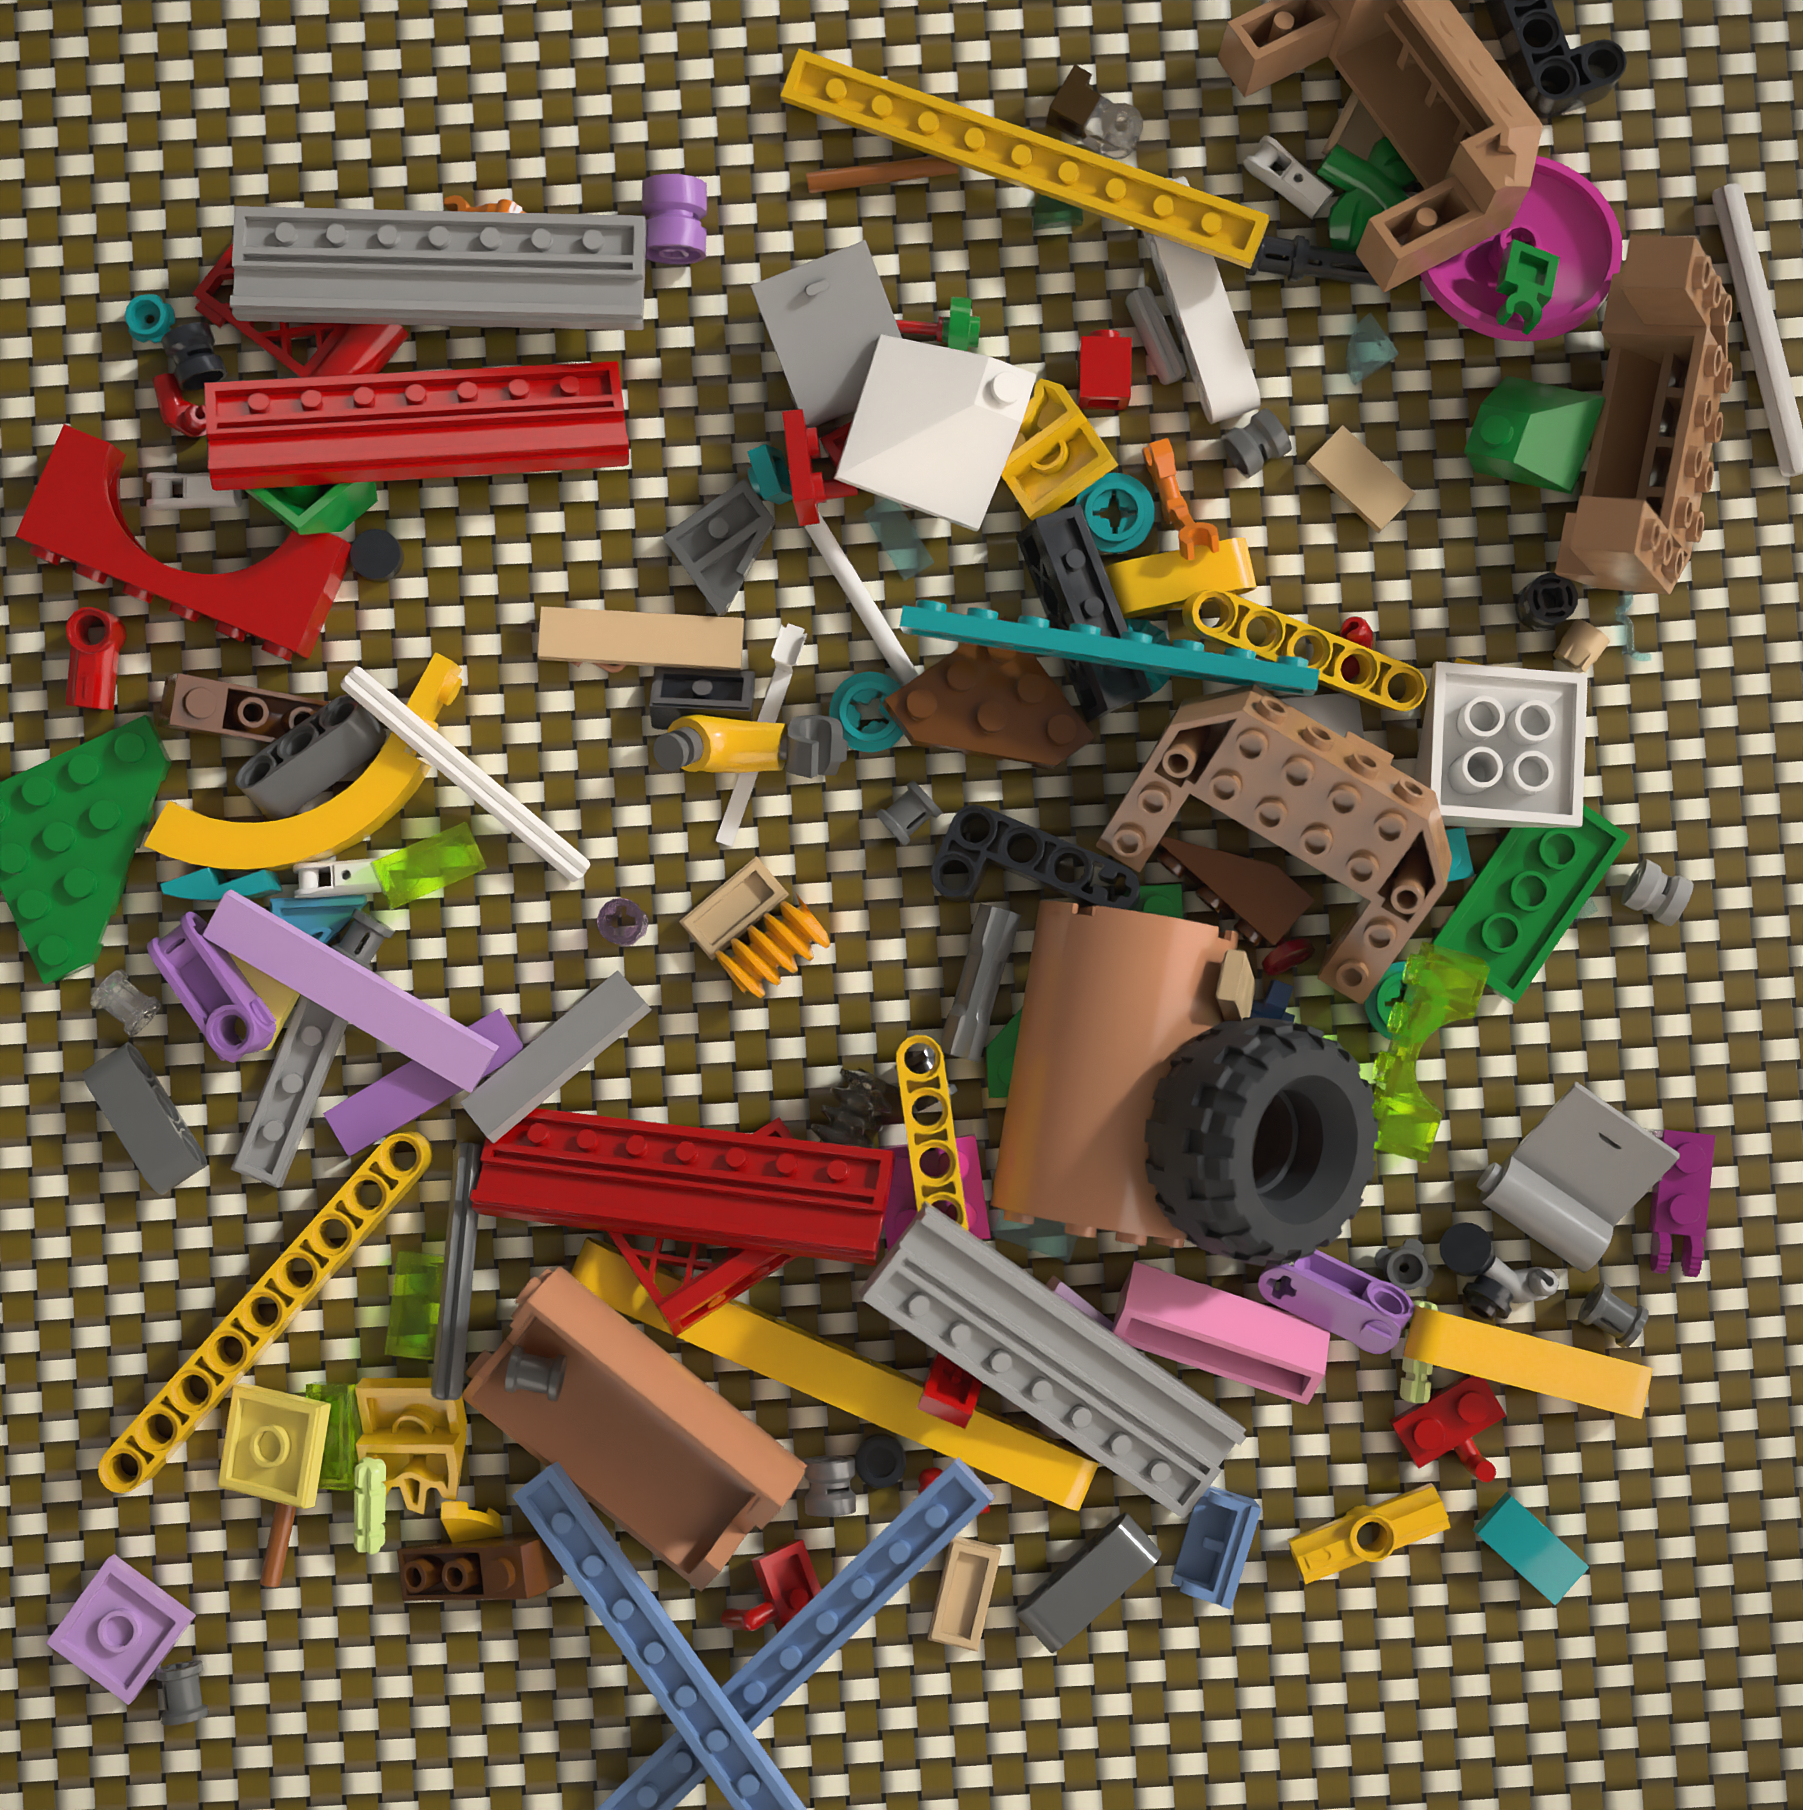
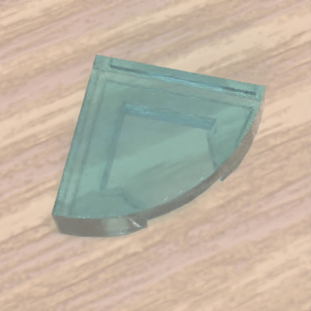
M1371 313L1366 315L1357 325L1346 349L1347 371L1354 386L1394 360L1399 354Z

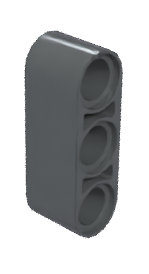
M349 694L339 696L243 764L237 772L235 784L268 820L277 821L284 819L375 755L385 743L386 731L371 713Z
M127 1042L82 1071V1076L89 1091L147 1183L158 1194H165L207 1166V1159L200 1145L148 1062L134 1045Z
M1122 1513L1108 1523L1032 1591L1019 1605L1015 1613L1050 1653H1054L1070 1642L1149 1571L1158 1561L1162 1552L1128 1513Z

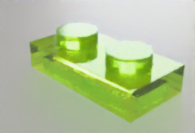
M463 822L370 862L390 910L487 868L467 822Z
M409 1250L398 1251L385 1347L386 1355L434 1360L444 1255Z
M317 1381L306 1384V1398L331 1404L318 1489L350 1491L358 1488L354 1483V1468L359 1464L355 1444L361 1437V1418L355 1393V1387L358 1383Z

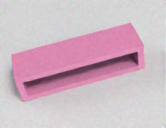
M1137 1262L1133 1263L1121 1289L1112 1333L1132 1347L1306 1405L1310 1402L1326 1371L1330 1331L1297 1315Z

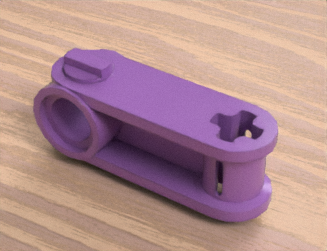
M190 911L181 917V924L162 939L155 937L147 943V950L151 959L221 1061L227 1060L234 1063L245 1054L258 1052L270 1044L276 1031L275 1022L277 1020L261 997L254 991L229 953L202 936L208 924L199 915ZM238 1017L245 1022L247 1029L243 1041L237 1037L235 1032V1023Z
M1318 1250L1312 1256L1299 1259L1291 1265L1288 1263L1280 1266L1266 1263V1268L1261 1272L1258 1282L1260 1293L1270 1303L1347 1339L1361 1349L1373 1354L1386 1353L1398 1343L1401 1331L1414 1312L1413 1302L1399 1287L1392 1283L1381 1281ZM1281 1279L1280 1288L1276 1290V1281Z

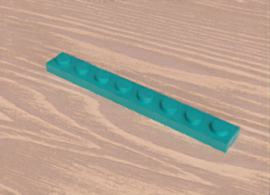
M917 600L916 607L905 605L902 607L899 626L903 634L1244 687L1256 685L1264 690L1312 697L1317 690L1320 670L1308 668V660L1299 657L1277 656V661L1274 663L1255 660L1256 652L1242 648H1225V653L1222 655L1203 652L1204 644L1190 640H1173V646L1170 647L1152 644V636L1138 632L1124 631L1121 633V639L1100 636L1101 628L1086 624H1070L1069 631L1049 628V620L1034 616H1019L1018 623L997 620V612L982 608H968L967 615L946 612V604L930 600Z

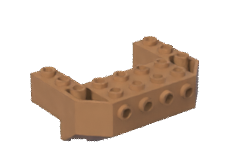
M1271 0L1227 22L1217 60L1244 98L1328 56L1425 189V191L1370 218L1362 235L1356 255L1383 293L1511 226L1531 185L1543 124L1450 0Z
M1630 235L1623 273L1612 274L1601 331L1611 346L1601 396L1605 397L1606 402L1594 432L1583 493L1579 498L1577 513L1566 512L1555 573L1558 576L1599 589L1670 595L1690 559L1693 542L1699 543L1702 538L1704 514L1699 509L1702 493H1708L1713 482L1714 467L1713 463L1709 462L1712 443L1720 441L1723 429V414L1718 412L1721 394H1727L1732 383L1733 369L1732 363L1728 362L1727 329L1732 313V297L1723 288L1721 277L1716 275L1711 266L1710 257L1705 255L1696 236Z
M1256 685L1184 699L1168 722L1157 744L1108 821L1096 844L1097 848L1140 873L1189 794H1192L1362 895L1363 899L1326 950L1317 977L1320 981L1361 1005L1446 889L1452 862V855L1435 791Z

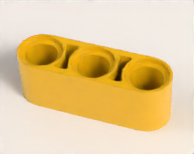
M1241 537L1219 541V552L1212 553L1209 547L1205 545L1194 546L1195 559L1189 561L1181 557L1179 550L1122 561L1105 567L1123 618L1129 619L1182 608L1187 598L1199 591L1219 589L1238 596L1257 589L1246 538ZM1207 598L1202 603L1211 602L1213 600Z

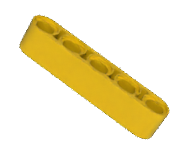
M1210 589L1195 592L1187 598L1183 605V623L1190 632L1227 648H1242L1256 652L1257 660L1276 663L1277 656H1294L1295 643L1299 638L1305 636L1313 644L1314 652L1311 660L1308 662V668L1320 670L1318 684L1380 709L1392 711L1412 710L1421 704L1426 695V680L1415 667L1224 590ZM1207 598L1215 601L1220 608V619L1211 628L1204 625L1199 618V607ZM1255 617L1262 620L1267 628L1266 639L1259 646L1250 643L1246 634L1247 625ZM1349 655L1355 657L1360 666L1359 675L1352 683L1345 681L1341 674V664ZM1399 674L1405 681L1406 690L1403 697L1396 702L1388 693V683L1394 675Z
M915 1035L901 1043L897 1051L896 1064L918 1212L920 1211L924 1201L931 1205L938 1200H947L957 1209L955 1222L969 1231L943 1053L941 1047L934 1039L926 1035ZM915 1043L929 1045L935 1054V1062L932 1068L925 1073H914L905 1064V1052ZM924 1095L936 1097L942 1105L940 1119L930 1125H923L917 1122L912 1114L914 1101ZM932 1147L944 1150L950 1158V1165L947 1171L939 1176L925 1174L919 1165L922 1153Z
M1417 1305L1414 1306L1403 1352L1404 1357L1638 1419H1642L1653 1368Z

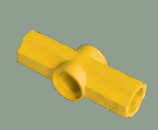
M1429 1483L1373 1506H1355L1344 1517L1290 1537L1287 1541L1304 1583L1308 1584L1364 1561H1382L1389 1557L1393 1550L1451 1527L1443 1502L1434 1485ZM1368 1522L1379 1523V1536L1374 1542L1366 1545L1357 1542V1533L1362 1525Z

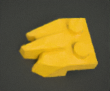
M1042 378L1035 384L1034 397L1028 402L1021 427L1001 474V477L1005 480L1031 521L1055 512L1118 466L1112 454L1064 386Z
M362 1378L355 1387L363 1435L355 1444L359 1464L360 1460L364 1457L382 1459L386 1465V1481L382 1482L386 1487V1496L392 1487H400L407 1509L424 1515L428 1504L430 1487L437 1488L443 1498L456 1501L467 1440V1419L463 1396L453 1401L438 1400L432 1397V1378Z

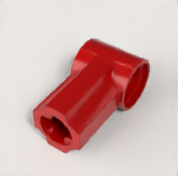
M83 607L73 612L66 625V635L71 643L65 705L114 710L119 651L124 646L127 638L126 627L115 614L93 607ZM101 619L105 625V636L101 642L92 645L88 639V629L94 621Z

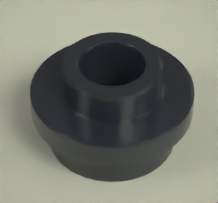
M1477 1275L1473 1283L1467 1282L1462 1289L1463 1294L1469 1299L1466 1306L1485 1320L1493 1321L1495 1317L1507 1319L1512 1312L1509 1305L1514 1298L1513 1294L1505 1286L1490 1277Z

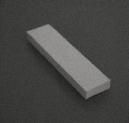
M617 970L461 1101L460 1104L485 1136L494 1144L652 1009Z
M302 994L231 1167V1170L277 1188L282 1187L348 1025V1021Z

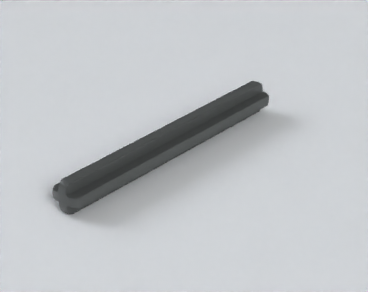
M458 1143L454 1150L431 1395L438 1400L453 1401L460 1399L462 1396L479 1216L472 1209L473 1202L470 1200L472 1189L476 1190L483 1165L480 1161L483 1147L476 1143Z

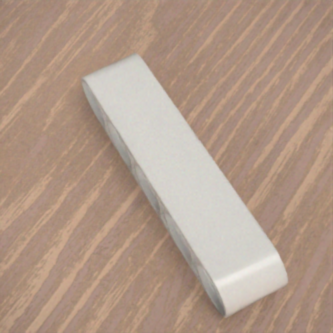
M1184 176L1172 179V181L1189 186ZM1143 231L1208 422L1213 424L1259 409L1261 406L1259 389L1214 256Z

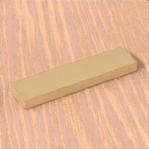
M541 607L538 658L539 660L741 671L744 618Z

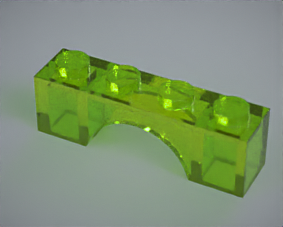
M1423 941L1418 954L1411 953L1408 957L1403 973V983L1408 984L1403 1003L1395 1002L1392 1007L1387 1031L1393 1033L1387 1052L1379 1051L1372 1072V1080L1378 1081L1373 1094L1375 1103L1372 1104L1373 1117L1378 1119L1379 1140L1375 1142L1374 1149L1424 1163L1428 1162L1443 1115L1436 1102L1418 1087L1416 1079L1417 1057L1422 1045L1435 1030L1455 1020L1475 1017L1490 967L1482 958Z

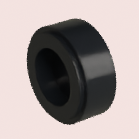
M370 529L362 532L353 541L350 549V559L355 570L364 578L374 582H384L392 579L399 573L404 562V552L401 544L389 532L381 529Z
M1468 1222L1455 1224L1441 1238L1439 1247L1441 1258L1448 1268L1457 1275L1464 1277L1477 1276L1486 1271L1493 1261V1242L1486 1231L1476 1224Z
M879 1433L867 1437L861 1442L856 1451L855 1468L857 1474L863 1482L875 1488H886L894 1485L901 1479L906 1468V1453L902 1444L895 1437L888 1434Z

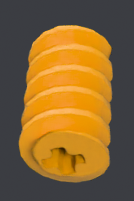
M797 893L798 908H795L786 901L779 903L783 916L781 921L769 913L763 915L767 929L765 933L752 925L746 928L751 942L749 945L744 944L737 938L730 940L734 952L732 958L719 950L714 952L716 958L744 994L746 991H749L759 998L765 996L762 984L763 978L776 986L781 984L779 966L793 974L798 971L794 957L796 953L808 961L814 959L810 944L812 941L825 949L830 946L827 932Z

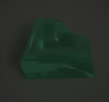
M1041 195L1034 210L1033 230L1083 225V209Z

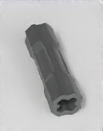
M979 904L969 939L968 953L952 1009L948 1013L939 1044L943 1053L980 1062L990 1027V1016L1006 960L1012 950L1021 915L990 905Z

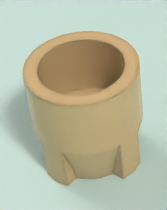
M1576 619L1563 636L1553 656L1574 672L1585 673L1590 665L1597 661L1610 643V640L1593 625L1584 620Z

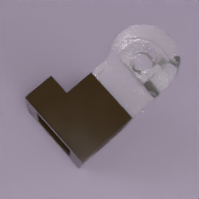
M1074 64L1049 107L1046 123L1105 157L1123 159L1130 156L1137 147L1143 129V119L1139 111L1127 103L1114 104L1109 99L1088 88L1092 74Z

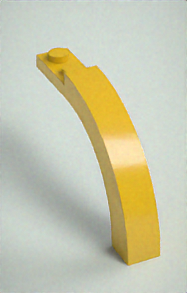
M435 652L406 706L437 732L438 723L434 722L442 705L449 706L456 698L462 685V679L458 677L462 668L450 659ZM392 731L376 759L366 771L346 790L313 810L277 821L240 823L209 818L182 804L168 800L144 846L184 862L231 872L282 871L293 869L294 865L303 862H319L349 849L380 829L401 810L416 792L432 766L415 758L417 751Z

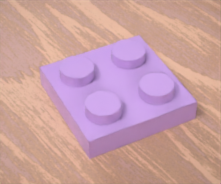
M114 1554L105 1561L46 1644L129 1705L139 1695L196 1615Z

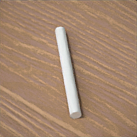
M819 514V524L806 525L804 527L903 687L919 676L821 514Z

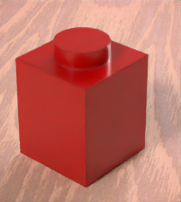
M1108 329L1094 330L1089 333V336L1080 337L1077 350V406L1080 409L1127 410L1131 398L1132 337H1120L1118 331Z

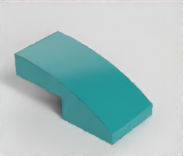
M208 867L160 884L163 894L204 902H220L223 895L230 889L249 900L283 892L278 874L268 870H261L227 882L223 870Z
M1507 1491L1472 1529L1554 1605L1562 1599L1589 1568L1584 1561Z

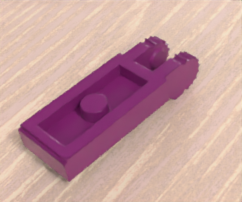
M1659 1129L1657 1138L1680 1153L1679 1159L1652 1188L1648 1229L1652 1231L1650 1267L1653 1273H1666L1671 1260L1672 1243L1670 1233L1684 1235L1681 1258L1683 1275L1696 1278L1700 1274L1704 1253L1702 1237H1706L1715 1135Z

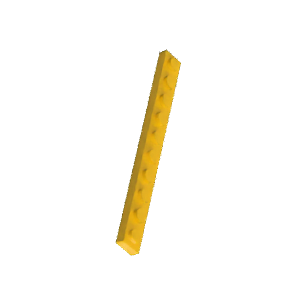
M802 49L797 51L780 95L785 103L1248 269L1252 266L1269 223L1268 214Z

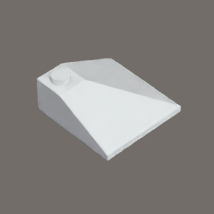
M881 334L877 340L834 479L977 532L982 524L1021 427L1037 375L990 356Z
M1448 662L1433 663L1415 769V780L1436 792L1444 826L1579 828L1582 826L1588 674Z

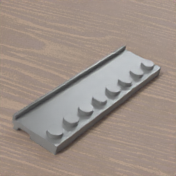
M235 206L232 252L234 287L233 295H230V307L232 308L233 316L239 321L643 330L647 223L645 216Z
M924 1201L920 1211L858 1293L862 1300L1176 1515L1185 1519L1221 1472L1218 1466L1236 1443L1241 1446L1246 1439L1243 1434L1246 1429L1243 1425L948 1216Z

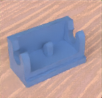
M1211 1485L1192 1509L1170 1580L1172 1584L1181 1587L1180 1592L1231 1610L1261 1512L1257 1502L1252 1498Z

